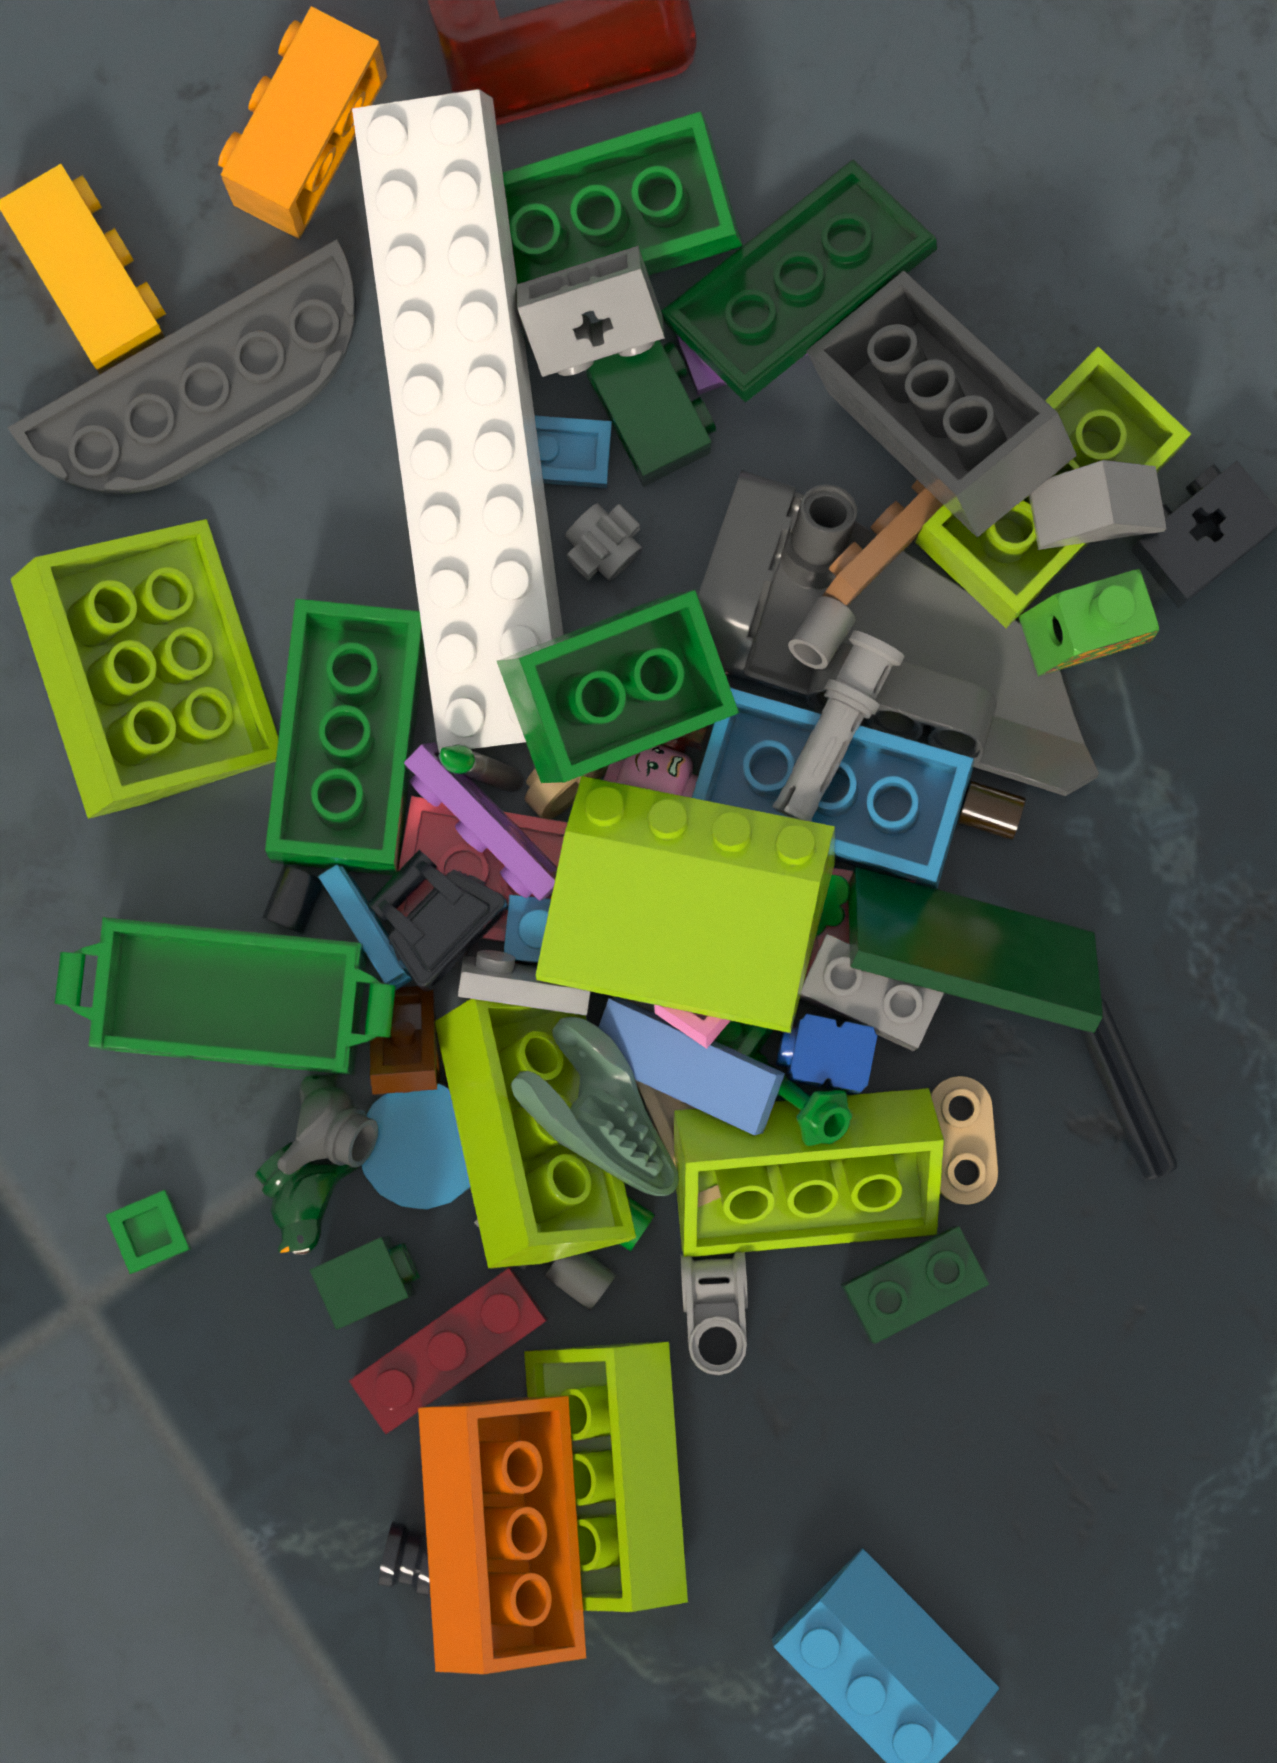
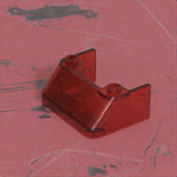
M425 0L451 93L479 89L492 97L496 126L678 75L691 65L696 54L697 36L689 0H565L504 18H499L494 0Z

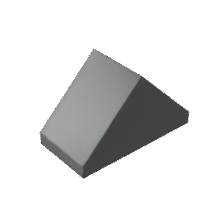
M1102 460L1050 477L1029 495L1038 550L1164 532L1167 529L1156 466Z

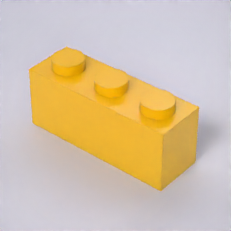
M59 164L1 198L0 210L98 373L102 374L165 338L156 320L166 315L147 281L135 287L124 269L134 259L116 229L113 228L103 234L92 214L101 209L102 206L84 176L81 175L71 181L62 164Z

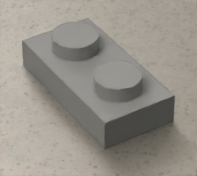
M482 950L477 952V957L463 955L458 997L587 1015L590 991L536 980L537 966L515 963L516 958L505 952Z

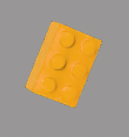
M312 6L302 23L294 20L286 30L278 50V54L283 57L272 79L264 76L257 84L248 106V110L253 112V115L242 134L236 131L231 134L223 147L218 161V166L223 168L220 175L233 206L299 240L356 136L352 108L372 106L387 78L378 40Z

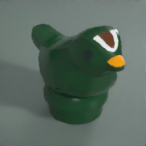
M290 1142L273 1154L257 1170L255 1177L264 1186L262 1192L273 1199L271 1214L274 1223L279 1227L282 1234V1241L278 1251L280 1253L292 1252L304 1255L310 1253L318 1245L321 1237L322 1220L337 1183L359 1167L354 1168L347 1164L341 1166L336 1164L317 1165L311 1161L290 1175L285 1174L279 1170L277 1163L280 1157L293 1144V1142Z

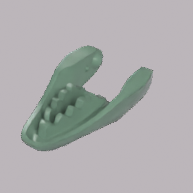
M577 1017L560 1019L552 1030L553 1037L561 1051L580 1074L577 1100L569 1109L565 1101L545 1080L530 1071L520 1072L511 1083L515 1098L558 1143L644 1193L653 1196L670 1195L678 1186L679 1177L677 1169L651 1123L641 1100L633 1072L622 1052L611 1037L585 1019Z

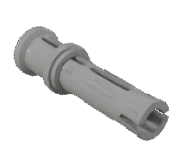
M857 630L853 631L849 638L853 647L837 678L828 679L824 687L826 690L824 696L828 701L803 747L790 777L772 806L775 810L790 818L812 821L819 806L818 804L834 777L848 749L847 747L863 718L869 719L872 714H876L880 706L876 698L893 666H900L905 657L900 651L866 633Z

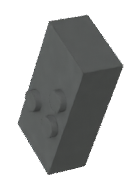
M905 271L901 272L806 350L828 394L976 537L984 533L1077 456L1058 412Z

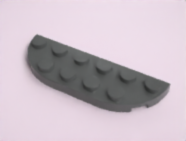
M338 240L332 241L7 428L25 452L43 469L71 485L86 490L111 494L139 493L168 485L188 475L306 406L319 395L339 369L352 338L356 303L352 274Z

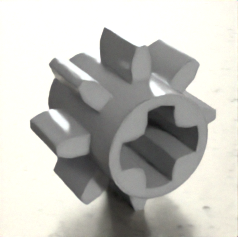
M599 503L594 504L575 521L564 536L574 546L567 553V560L587 581L598 571L609 582L612 581L636 559L643 549L633 538L641 530L639 522L621 504H618L610 513Z

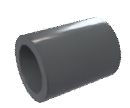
M585 1252L556 1260L544 1277L591 1311L617 1274Z

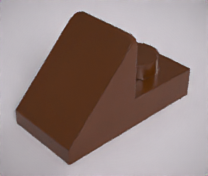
M419 986L400 987L395 991L390 1038L376 1037L370 1040V1079L373 1095L437 1090V1083L440 1081L438 1036L435 1026L434 989L427 992L423 991Z

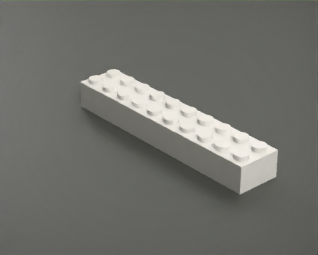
M478 89L352 108L438 752L440 753L443 747L455 744L475 749L526 742L497 660L563 635L523 325L517 309V279L493 98Z

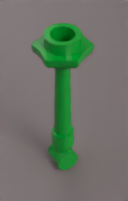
M757 1053L754 1058L755 1060L776 1069L768 1063L767 1058L763 1054ZM784 1075L778 1094L801 1110L796 1118L805 1145L833 1144L839 1140L848 1130L850 1120L852 1119L845 1091H817L812 1096H809Z

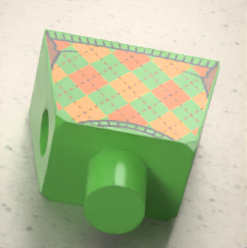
M1140 569L1059 592L1019 616L1038 677L1150 643L1159 632L1158 621ZM1056 618L1062 629V644L1056 638L1053 629V619Z

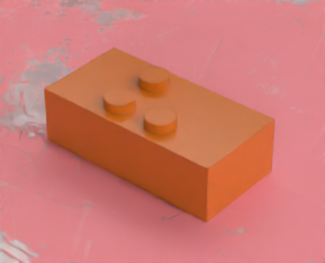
M519 1397L418 1408L435 1672L489 1674L585 1659L586 1645L569 1397Z

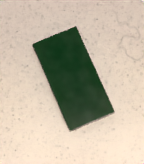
M852 159L661 310L663 321L746 403L807 354L806 350L901 272H910L937 250L936 237Z
M855 867L848 882L850 885L848 897L850 967L1095 1033L1103 1018L1095 932Z

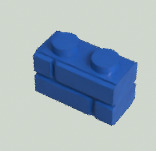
M806 1014L802 1020H799L796 1027L792 1026L791 1033L782 1031L776 1065L787 1067L786 1075H788V1078L793 1083L817 1088L826 1083L827 1090H843L847 1094L856 1095L868 1086L877 1035L875 1034L874 1027L844 1022L840 1027H837L836 1020Z

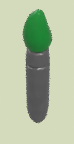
M455 744L443 747L438 757L442 766L452 773H464L471 778L506 791L519 790L523 786V776L517 769L483 754L473 752L467 746Z

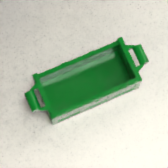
M103 917L100 943L83 947L73 953L60 952L54 1004L67 1005L74 1012L91 1020L88 1046L100 1050L354 1075L357 1046L376 1037L390 1038L396 986L382 984L373 976L365 973L367 954L361 943ZM86 955L98 956L92 1007L80 1006ZM364 983H370L365 1035L359 1034L363 989Z

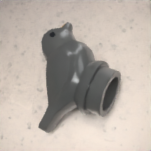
M336 1074L309 1075L301 1082L299 1092L301 1111L296 1139L277 1163L279 1170L283 1173L290 1175L308 1162L325 1158L339 1166L347 1164L356 1168L364 1164L370 1157L378 1138V1124L375 1120L367 1117L365 1111L354 1107L352 1099L343 1089L337 1088L338 1077Z

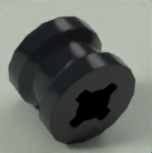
M392 1521L383 1555L378 1585L392 1588L398 1583L411 1585L417 1594L429 1596L430 1582L426 1533L410 1532L405 1524Z

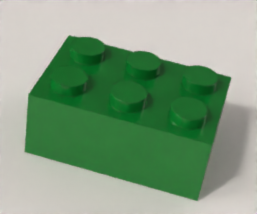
M695 590L668 594L497 660L541 783H565L739 713Z

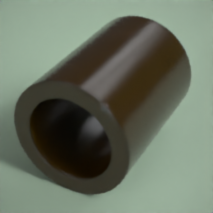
M970 781L957 823L1013 840L1026 798Z

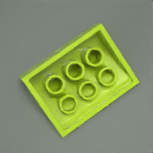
M207 519L34 557L10 579L88 819L148 804L276 762L279 738Z
M581 776L564 834L536 970V980L791 1033L835 865V826Z

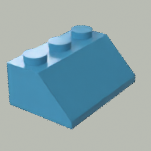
M863 1548L771 1638L773 1647L886 1763H939L959 1743L999 1690V1686Z

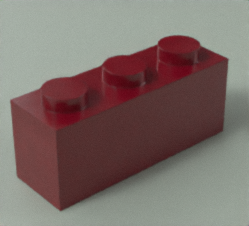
M509 1267L353 1377L349 1382L384 1433L387 1434L416 1414L418 1408L426 1407L542 1325L548 1318L513 1268Z

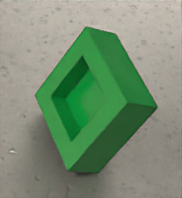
M168 1190L160 1191L106 1214L129 1274H134L192 1249Z

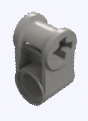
M735 1252L732 1258L693 1260L691 1256L684 1257L683 1254H680L683 1312L687 1313L688 1349L691 1360L698 1369L707 1374L719 1376L730 1373L741 1364L747 1347L745 1309H748L745 1252ZM727 1278L730 1281L725 1284L701 1285L698 1282L703 1279ZM715 1327L724 1328L729 1331L736 1343V1351L733 1358L722 1365H714L705 1361L700 1355L698 1348L699 1339L702 1334L708 1329Z

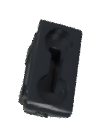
M418 850L375 894L367 905L384 921L388 919L395 928L391 931L388 939L390 940L389 944L396 950L394 952L398 961L402 960L415 983L423 991L429 992L463 959V955L466 956L507 913L508 903L501 894L485 886L486 882L472 875L467 876V874H463L460 870H452L446 876L436 869L437 866L421 850ZM426 879L434 889L405 917L397 908Z

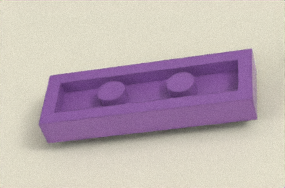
M435 742L421 744L404 762L415 774L410 779V783L415 790L435 807L443 803L460 820L455 825V828L462 838L481 853L488 848L504 864L505 867L500 871V874L518 894L524 898H528L533 894L539 901L552 896L558 867L464 773H452L442 766L438 757V745Z

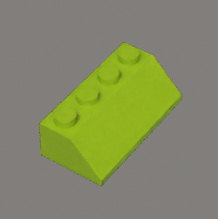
M469 999L435 1021L488 1268L543 1264L628 1242L636 1238L624 1182L558 1143L521 1106L515 1098L511 1083L520 1072H533L545 1080L570 1109L578 1098L580 1074L556 1044L552 1030L562 1018L577 1017L587 1021L586 1015Z
M929 1088L847 1095V1103L852 1119L846 1133L833 1144L820 1143L812 1146L805 1145L802 1140L801 1129L796 1118L801 1110L789 1101L774 1102L764 1132L758 1135H752L697 1108L674 1110V1158L679 1177L676 1192L683 1256L697 1257L735 1252L937 1235L944 1138ZM718 1185L720 1198L698 1207V1191L700 1193Z
M669 1342L626 1343L524 1351L527 1397H569L583 1611L635 1612L688 1603Z

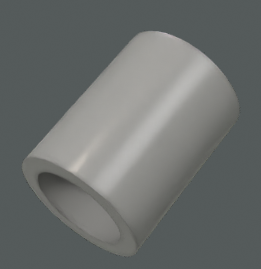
M819 597L789 641L788 647L790 652L801 663L811 668L825 669L855 624L854 614L846 605L834 598Z

